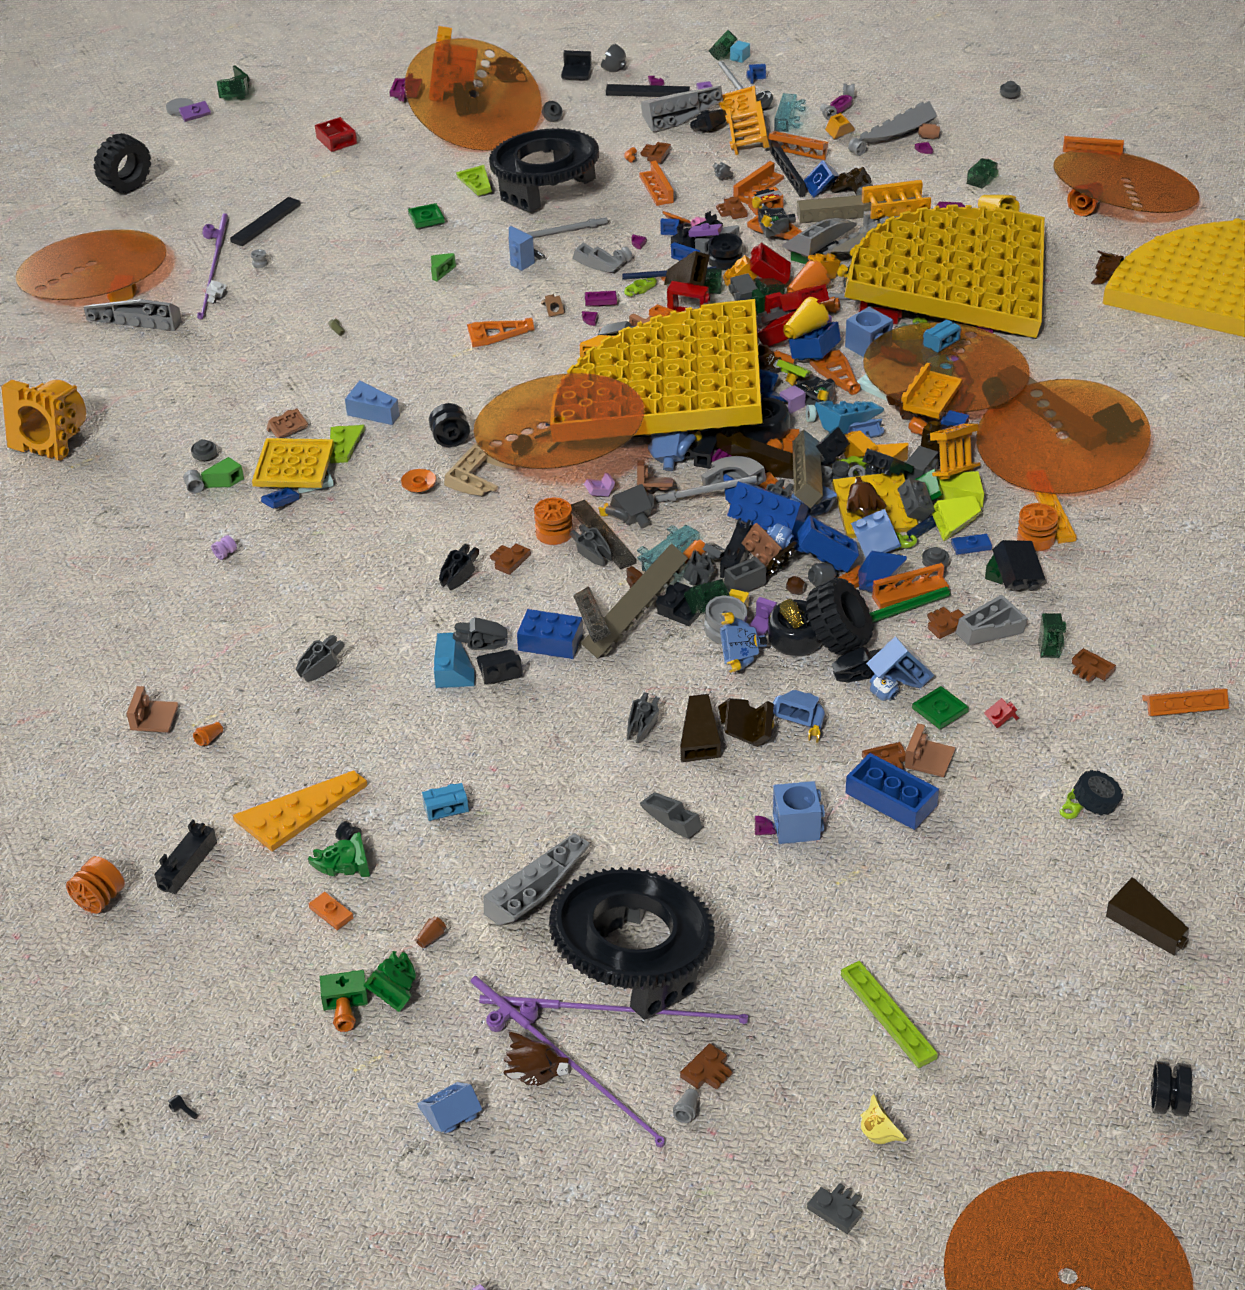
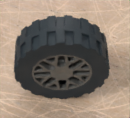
M1098 770L1082 773L1073 788V793L1079 804L1085 807L1086 810L1099 815L1112 813L1123 796L1118 782L1108 776V774Z

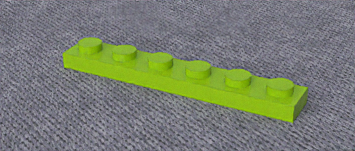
M860 960L841 969L843 979L918 1069L937 1059L938 1053Z

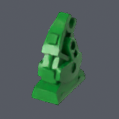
M360 832L354 834L351 840H339L324 850L314 849L313 855L317 858L308 857V862L312 867L329 876L335 877L337 873L354 875L355 872H358L361 877L370 876Z
M393 951L389 958L379 964L363 986L400 1012L412 996L409 991L413 987L411 984L416 979V973L411 960L405 952H402L397 957V951Z

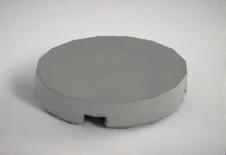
M178 98L169 101L166 104V110L170 115L176 114V116H181L179 108L194 103L187 98Z

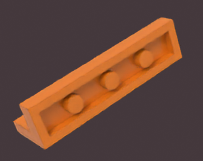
M778 131L769 133L768 139L783 142L781 148L784 152L826 160L828 142ZM788 143L796 145L797 148L791 149ZM801 146L808 147L811 150L809 152H804ZM814 149L823 150V155H818Z
M1064 136L1063 152L1122 156L1124 140Z
M651 161V171L640 172L639 177L656 206L674 203L673 188L657 161Z
M769 161L733 186V197H739L741 202L748 204V198H745V196L756 192L753 190L760 191L774 187L784 180V175L774 172L775 163Z
M939 563L873 581L872 598L879 609L943 587L949 588V585L943 578L944 565ZM938 571L936 576L929 577L933 572ZM921 575L917 581H912L916 576ZM905 580L901 585L895 586L899 581ZM887 585L883 590H879V586Z
M1226 688L1142 695L1143 701H1146L1148 704V716L1229 709L1228 689Z

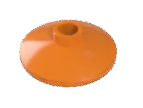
M666 211L662 212L668 219H679V224L691 223V221Z
M427 469L410 470L401 478L402 487L411 492L426 491L436 483L435 474Z

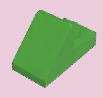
M454 253L431 256L432 280L439 281L456 267Z

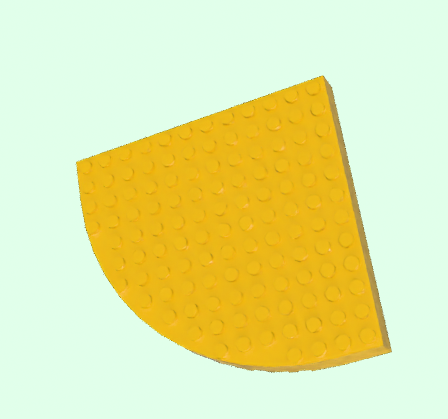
M957 204L947 205L946 208H940L939 205L935 206L934 209L923 207L918 208L916 212L906 211L900 213V216L896 218L892 216L886 219L885 223H879L875 229L872 228L868 231L866 236L857 245L850 264L844 297L851 300L879 304L884 307H893L898 310L926 314L931 317L959 321L964 324H973L978 327H987L1011 334L1037 338L1042 323L1045 217L994 207V210L986 209V206L972 208L971 205L958 207Z
M1236 218L1233 221L1199 224L1174 230L1161 236H1155L1154 239L1131 252L1120 263L1105 287L1103 304L1245 337V220Z
M755 299L701 305V308L692 310V307L685 308V311L679 313L676 310L671 311L668 316L662 317L660 314L651 317L649 322L642 324L640 321L633 328L628 326L618 331V335L603 339L601 345L591 347L586 351V356L583 358L579 357L577 364L572 365L567 370V375L562 377L561 384L557 386V392L553 397L550 428L553 443H565L568 441L580 442L590 439L599 440L601 438H617L622 436L633 437L643 434L651 435L675 431L686 432L688 430H704L708 428L719 429L729 426L738 427L740 425L763 423Z

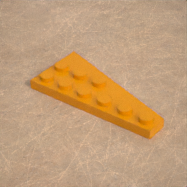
M755 85L722 94L723 101L717 103L722 110L726 111V115H728V108H730L731 115L751 111L753 108H756L755 102H757ZM755 116L735 120L733 124L755 119ZM755 124V125H751V126L739 128V129H736V130L739 132V131H743V130L755 128L757 125ZM758 133L743 136L742 138L748 139L758 136Z
M353 770L233 815V820L273 852L367 787V780Z

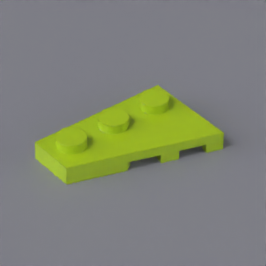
M484 165L456 172L457 178L477 196L492 192Z
M780 359L776 364L781 367L782 372L792 373L799 378H809L812 372Z
M365 425L331 427L330 439L334 440V447L330 463L349 461L355 450L354 446L356 443H359L360 435L365 431Z

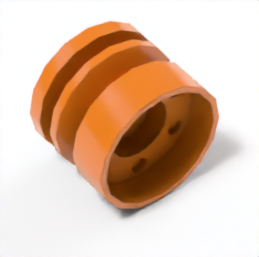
M555 497L539 501L534 508L537 539L548 545H558L567 542L571 538L570 532L573 530L571 504L562 498Z
M1042 503L1025 505L1019 514L1017 540L1032 541L1036 551L1050 549L1054 545L1056 538L1057 511L1053 507Z
M93 856L81 867L80 871L76 872L67 881L66 889L78 906L90 913L98 914L110 903V899L114 898L124 888L125 882L120 871L112 863L102 857Z

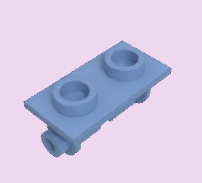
M870 419L862 423L855 422L849 426L847 433L860 430L865 435L868 433L870 438L881 436L884 433V428L880 427L882 419Z

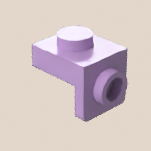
M605 473L601 481L586 479L584 486L592 496L609 497L611 490L614 488L615 481L609 473Z

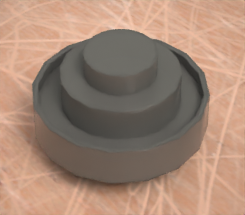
M1007 81L1000 86V94L1006 98H1014L1021 93V87L1014 81Z
M769 90L762 91L757 94V101H761L762 109H766L771 106L774 96Z
M548 101L543 105L542 115L546 120L556 122L561 118L563 111L559 103Z
M720 162V164L714 163L712 166L715 169V176L722 180L733 175V172L729 171L731 167L723 162Z
M205 439L199 440L191 447V454L197 460L211 459L217 453L215 443Z
M939 547L929 548L922 554V563L926 567L942 563L945 568L949 564V554L946 550Z

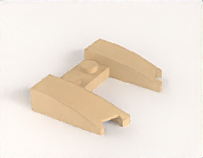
M481 437L445 474L444 486L467 494L483 496L488 491H496L497 485L472 473L483 462L516 470L517 463H514V459H518V454Z

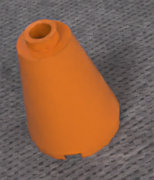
M1091 183L1073 188L1067 198L1068 206L1072 208L1073 213L1079 216H1087L1092 213L1103 194L1102 185Z
M811 259L789 284L786 293L826 284V287H828L831 279L830 277L827 278L826 274L828 272L819 261L815 260L813 262V259Z

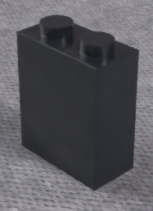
M1002 540L992 549L1005 589L1035 590L1046 580L1032 541Z

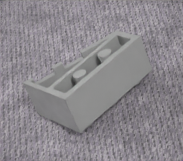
M1001 594L959 618L956 634L967 645L1022 634L1028 618Z

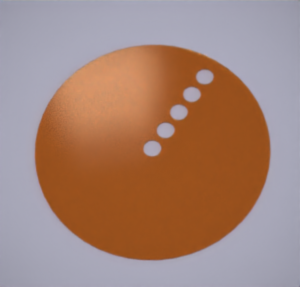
M467 38L442 40L421 50L411 61L406 72L405 93L413 113L429 131L451 144L472 150L490 151L499 146V143L512 138V136L533 131L539 121L542 100L534 77L516 57L493 44ZM491 50L495 53V56L489 58L485 55V51ZM487 60L491 63V66L488 68L483 67L481 61ZM484 70L487 76L484 78L479 77L477 71ZM480 80L483 86L480 88L475 87L473 81ZM476 90L479 96L473 98L469 95V91Z
M1084 149L1063 153L1053 163L1056 175L1069 187L1090 198L1113 206L1150 213H1175L1188 210L1199 201L1197 188L1187 178L1164 165L1142 157L1108 150ZM1121 179H1128V180H1130L1131 182H1125V181H1122ZM1124 185H1131L1134 188H1127ZM1126 191H1133L1137 194H1129ZM1129 197L1138 198L1139 201L1132 200ZM1132 203L1140 204L1142 207L1134 206Z
M102 230L84 233L57 241L32 254L18 268L16 283L25 293L43 299L74 300L96 297L129 287L151 275L165 260L166 246L158 237L135 230ZM89 262H97L95 265L86 266ZM77 268H84L83 271L74 272ZM72 274L68 278H61L62 275ZM59 280L56 284H48L50 281ZM41 286H45V287H46L44 290H40V291H36V290H35L36 288L41 287Z
M929 322L906 325L884 333L869 345L863 359L864 370L869 380L880 391L900 402L902 394L907 391L909 384L913 383L915 376L919 374L921 367H924L927 362L931 363L930 371L961 378L962 385L944 412L949 410L973 412L999 406L1020 394L1029 379L1027 360L1013 344L986 330L957 324L961 327L960 339L938 353L931 348L925 347L923 344L924 332L941 323ZM973 332L977 336L970 338L965 336V333ZM968 340L971 344L961 345L959 341ZM962 348L965 351L963 353H956L953 349ZM953 355L957 356L959 359L956 361H950L946 357ZM948 363L952 365V368L944 369L940 365Z
M586 373L551 375L521 383L491 400L482 409L475 421L474 437L477 445L485 454L507 465L529 469L569 467L598 459L625 444L633 437L642 424L644 405L634 389L610 377ZM556 417L565 418L563 422H553V419ZM540 423L550 424L545 429L537 428V425ZM525 429L534 430V432L529 435L521 434V432ZM509 435L518 436L514 441H507L505 439ZM494 441H501V442H502V444H501L500 446H498V447H491V446H490V443H491V442H494Z
M1055 379L1020 387L997 400L989 407L979 422L976 443L978 452L986 466L1008 483L1035 492L1072 494L1107 486L1130 473L1144 458L1149 448L1151 431L1144 411L1124 393L1097 382L1078 379ZM1033 390H1041L1043 395L1033 397L1030 393ZM1040 400H1047L1050 403L1047 407L1037 406V402ZM1052 410L1056 412V415L1052 418H1047L1043 413ZM1052 421H1060L1063 425L1060 428H1052L1050 423ZM1065 431L1069 433V437L1060 439L1056 434Z
M1041 1171L1026 1173L1006 1179L986 1189L973 1199L957 1218L947 1240L944 1254L946 1290H1077L1080 1287H1088L1091 1290H1193L1190 1265L1180 1242L1170 1227L1151 1207L1117 1185L1096 1177L1074 1172ZM1065 1268L1071 1269L1076 1273L1077 1280L1072 1284L1063 1283L1059 1279V1271Z

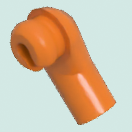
M632 147L624 154V158L630 163L636 159L634 156L637 153L636 148Z

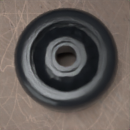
M761 398L763 423L740 425L739 432L744 434V437L767 444L770 439L774 438L780 441L790 431L788 407L778 399Z
M788 600L778 604L770 612L768 617V639L771 645L779 652L791 656H803L816 651L822 645V641L816 637L817 634L813 631L812 624L808 619L806 601Z

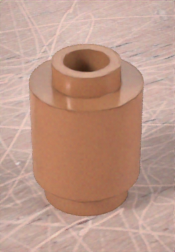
M922 123V126H919L918 135H921V138L927 139L938 138L940 126Z

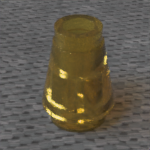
M793 599L783 601L779 606L780 613L793 628L800 627L803 621L797 602L793 601Z

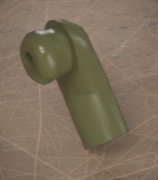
M336 318L331 319L328 323L329 327L339 336L343 335L345 330L340 326V321Z

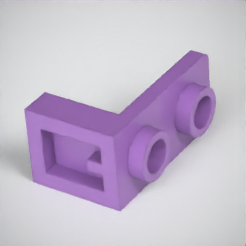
M759 597L756 601V616L749 625L756 628L757 636H763L768 632V617L772 609L777 606V602Z

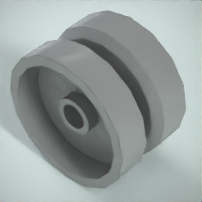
M723 595L715 597L708 602L705 612L704 631L706 636L712 641L722 644L720 628L725 626L721 624L722 621H725L722 613L731 612L734 617L746 622L747 608L738 598Z

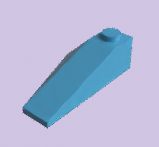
M822 401L815 403L821 424L829 433L839 426L843 434H845L851 424L866 422L884 411L883 407L873 402L855 401L854 404L846 401H840V404H833L832 401Z
M437 633L434 656L436 688L475 686L474 668L462 643L453 639V633Z

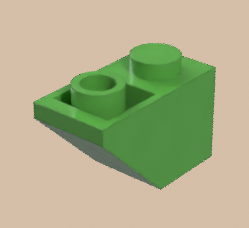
M230 457L201 472L205 488L231 487L244 479L242 465Z

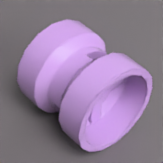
M226 535L221 538L220 542L213 543L211 549L214 555L222 560L227 557L228 553L236 551L237 545L232 537Z

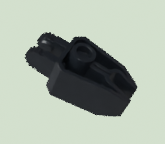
M722 109L701 111V114L696 116L697 119L691 121L690 128L705 129V132L714 130L713 127L725 123L726 111Z
M463 544L459 551L456 549L450 551L440 570L439 581L442 587L447 584L449 590H453L461 586L475 571L473 562L479 555L478 548L474 547L469 552L470 545Z
M860 647L840 656L832 664L836 680L849 683L871 679L875 673L867 665V662L881 649L868 651L867 648Z

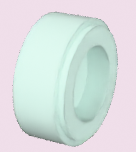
M807 405L806 420L807 422H814L816 419V407L814 405Z

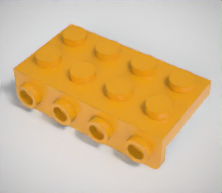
M927 362L924 367H921L913 383L909 384L907 391L902 394L901 402H903V410L939 419L961 387L962 379L930 371L931 363Z

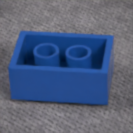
M827 322L828 324L822 328L796 339L790 338L789 344L792 359H822L841 341L838 322Z
M811 515L807 517L798 531L800 548L806 553L811 552L815 554L822 562L827 561L831 563L838 571L848 572L859 556L855 540Z
M527 609L517 632L518 651L573 659L583 636L582 617Z

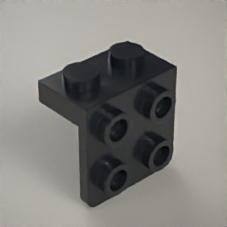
M564 50V67L561 78L566 80L588 79L592 68L591 51Z
M839 426L834 428L816 445L822 454V466L826 464L831 465L837 461L836 457L846 452L845 448L850 444Z
M512 649L477 657V663L484 684L522 677L521 658L519 655H515Z

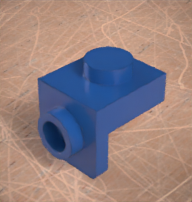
M765 64L749 65L746 76L750 84H753V80L766 79Z
M661 218V235L678 234L677 226H679V219Z

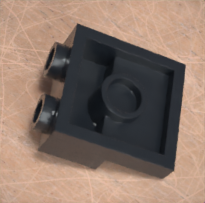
M867 448L862 462L869 464L868 468L878 471L880 468L882 469L881 473L889 476L892 473L896 475L904 474V471L912 473L914 466L869 448Z
M676 582L674 585L670 584L667 587L664 596H658L656 600L657 614L690 627L706 609L709 599L693 594L692 587Z

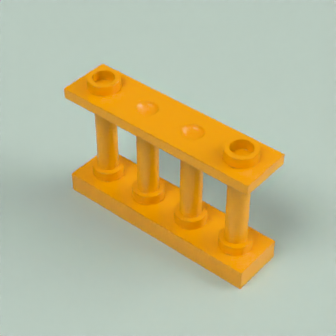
M761 101L755 102L756 108H753V110L731 115L730 108L727 109L728 115H725L727 124L730 125L732 137L730 147L731 150L735 151V155H738L737 147L760 142L763 143L764 148L770 147ZM755 116V119L733 124L735 120ZM755 124L757 125L755 128H751V129H747V130H743V131H739V132H735V131H734L735 129H739V128H743V127H747V126H751V125H755ZM758 133L756 137L736 141V138Z
M922 180L862 187V202H871V219L883 218L885 216H900V213L906 211L916 212L918 208L923 207L931 209V197H922Z
M959 424L930 433V441L937 440V443H939L941 470L933 472L932 476H939V479H949L951 475L963 471H973L975 467L980 466V462H972L971 435L972 432L979 431L978 424ZM963 439H964V456H963ZM955 440H956V458H955ZM947 444H948V462H949V467H948V463H947Z

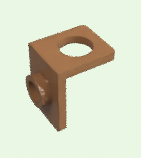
M548 295L541 301V304H546L549 317L564 313L560 295ZM552 303L559 305L557 312H553L550 309Z

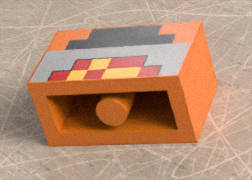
M776 187L748 194V207L755 215H758V208L756 209L752 206V200L755 196L761 198V204L768 208H783V194Z

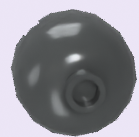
M612 44L605 53V60L602 59L601 68L609 72H616L620 68L623 69L627 63L625 61L626 53L624 49L617 44Z

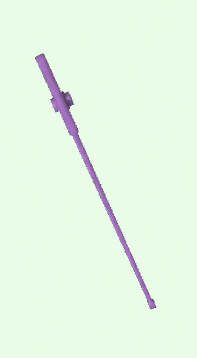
M226 213L222 214L219 229L214 228L212 224H206L203 227L202 234L204 238H217L207 287L213 278L219 248L222 245L228 214ZM206 293L202 311L197 314L198 319H203L208 299V294Z
M474 976L470 982L500 1007L497 1011L490 1012L486 1018L488 1028L491 1031H501L505 1027V1022L512 1018L524 1029H528L543 1043L550 1045L558 1056L569 1058L535 1029L528 1019L480 978ZM569 1058V1065L656 1138L655 1144L657 1147L665 1145L662 1136H659Z
M480 995L479 1003L495 1004L486 995ZM501 996L511 1006H521L520 1013L531 1023H534L538 1017V1008L559 1009L561 1007L635 1012L631 1007ZM662 1010L656 1013L739 1019V1022L742 1024L748 1023V1015L746 1014L731 1015L677 1010Z

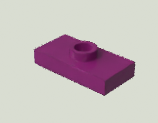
M616 291L584 292L585 306L617 304Z

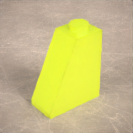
M979 471L960 472L951 475L949 479H939L943 495L939 496L938 499L945 500L975 495L980 507H983L984 491Z
M975 495L938 500L934 504L935 511L932 513V516L943 541H946L973 522L981 512V507Z

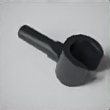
M175 1095L168 1100L169 1108L172 1112H176L181 1108L183 1112L193 1119H197L198 1114L185 1104L180 1095Z

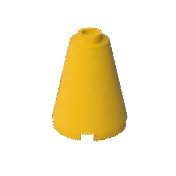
M982 195L978 200V208L986 206V209L994 210V207L1014 211L1020 210L1019 201L1013 195Z
M814 297L806 298L785 324V336L796 339L826 326L829 314L823 304L819 305L816 302L818 299Z

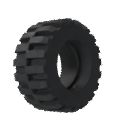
M120 133L108 137L105 142L100 144L101 147L96 151L97 155L94 157L95 163L93 164L94 172L99 182L117 193L132 192L139 188L142 182H145L147 174L149 175L151 155L144 143L128 134ZM127 155L124 167L118 172L121 160Z
M834 578L817 586L810 591L806 599L808 619L812 624L813 631L817 634L816 637L822 641V645L828 648L830 652L839 655L847 654L868 644L874 630L872 616H870V610L865 603V599L862 598L859 590L855 589L852 583H848V580L842 578Z

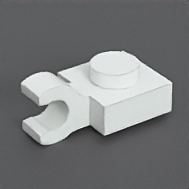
M211 280L206 294L209 295L207 301L214 303L216 297L222 298L226 285Z

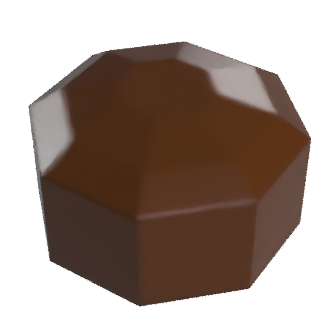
M792 576L788 579L786 589L791 594L799 595L804 591L805 582L800 577Z

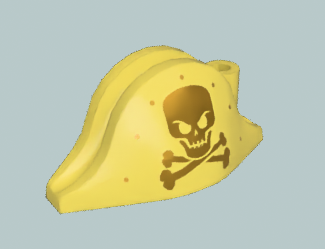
M873 1094L869 1108L860 1115L862 1117L861 1129L863 1133L875 1144H885L891 1141L905 1142L907 1139L892 1123L878 1098Z

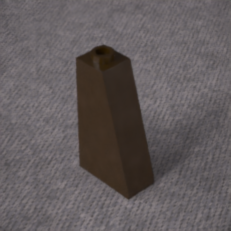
M698 251L692 252L667 269L664 285L669 286L671 281L704 286L710 255Z
M734 434L731 456L751 458L764 467L765 473L770 472L774 477L794 478L793 453Z
M709 694L689 696L680 743L681 762L721 758V742Z
M1131 877L1108 902L1106 917L1174 956L1180 949L1184 950L1189 942V938H1187L1189 928L1135 878Z

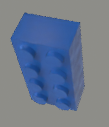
M738 481L727 516L737 520L741 518V521L746 523L749 519L751 520V525L758 523L765 530L779 523L790 528L794 539H798V531L805 521L809 507L793 498Z
M869 753L846 776L845 794L915 830L938 806L939 788Z

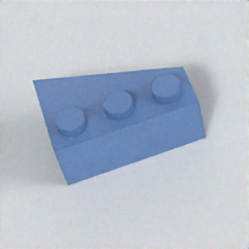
M360 380L345 398L348 416L393 425L400 416L398 399Z
M896 636L867 662V665L878 678H889L893 682L897 680L905 685L916 688L923 687L935 676L927 665Z

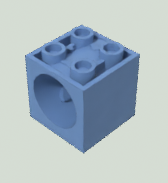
M867 307L846 319L845 347L867 360H871L881 354L882 346L892 347L893 319L871 307Z
M815 781L773 785V819L779 844L820 840V833L824 831V823L821 817L825 816L824 805L819 803L821 802L820 789H816Z

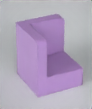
M793 385L780 392V396L788 401L790 414L805 407L806 392Z

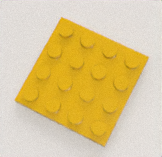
M266 438L252 479L253 487L322 488L333 451L334 440Z
M884 473L861 476L862 481L872 484L877 494L884 500L887 505L885 508L895 532H907L918 525L917 519L907 517L898 492V488L905 482L903 473L899 475L892 473L891 476ZM856 477L833 479L832 485L834 492L837 494L836 500L845 535L850 538H857L851 523L862 518L854 513H847L850 486L855 483ZM877 508L876 511H872L869 515H871V514H873V513H875V512H878V511H880V510Z

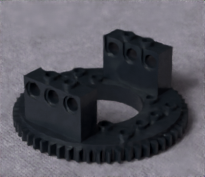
M546 128L528 131L512 136V138H508L503 143H499V146H496L491 151L489 164L493 174L498 177L501 201L531 213L541 207L539 186H555L558 183L571 179L586 184L596 179L594 164H596L600 156L599 145L595 138H592L589 134L565 128ZM553 150L554 162L532 164L521 161L522 158L539 151L549 153Z
M611 867V870L602 869V872L595 870L592 875L586 873V877L579 876L578 881L573 879L572 884H566V889L562 888L561 894H557V899H554L549 917L551 940H554L553 946H557V952L562 953L561 958H566L567 964H572L574 970L578 969L580 974L587 975L589 979L593 978L596 982H603L605 985L609 984L615 988L632 989L630 1007L644 1020L695 993L700 966H704L705 961H708V957L713 949L715 927L713 926L714 920H711L712 914H708L709 908H704L705 902H700L699 896L694 897L695 892H689L688 886L682 887L681 882L676 883L674 878L668 879L665 874L660 876L657 872L650 873L647 869L646 871H641L640 868L632 870L631 867H628V869L620 867L618 870ZM626 907L631 910L644 909L657 915L665 922L670 931V936L663 943L647 949L623 948L604 939L609 933L618 928H623Z

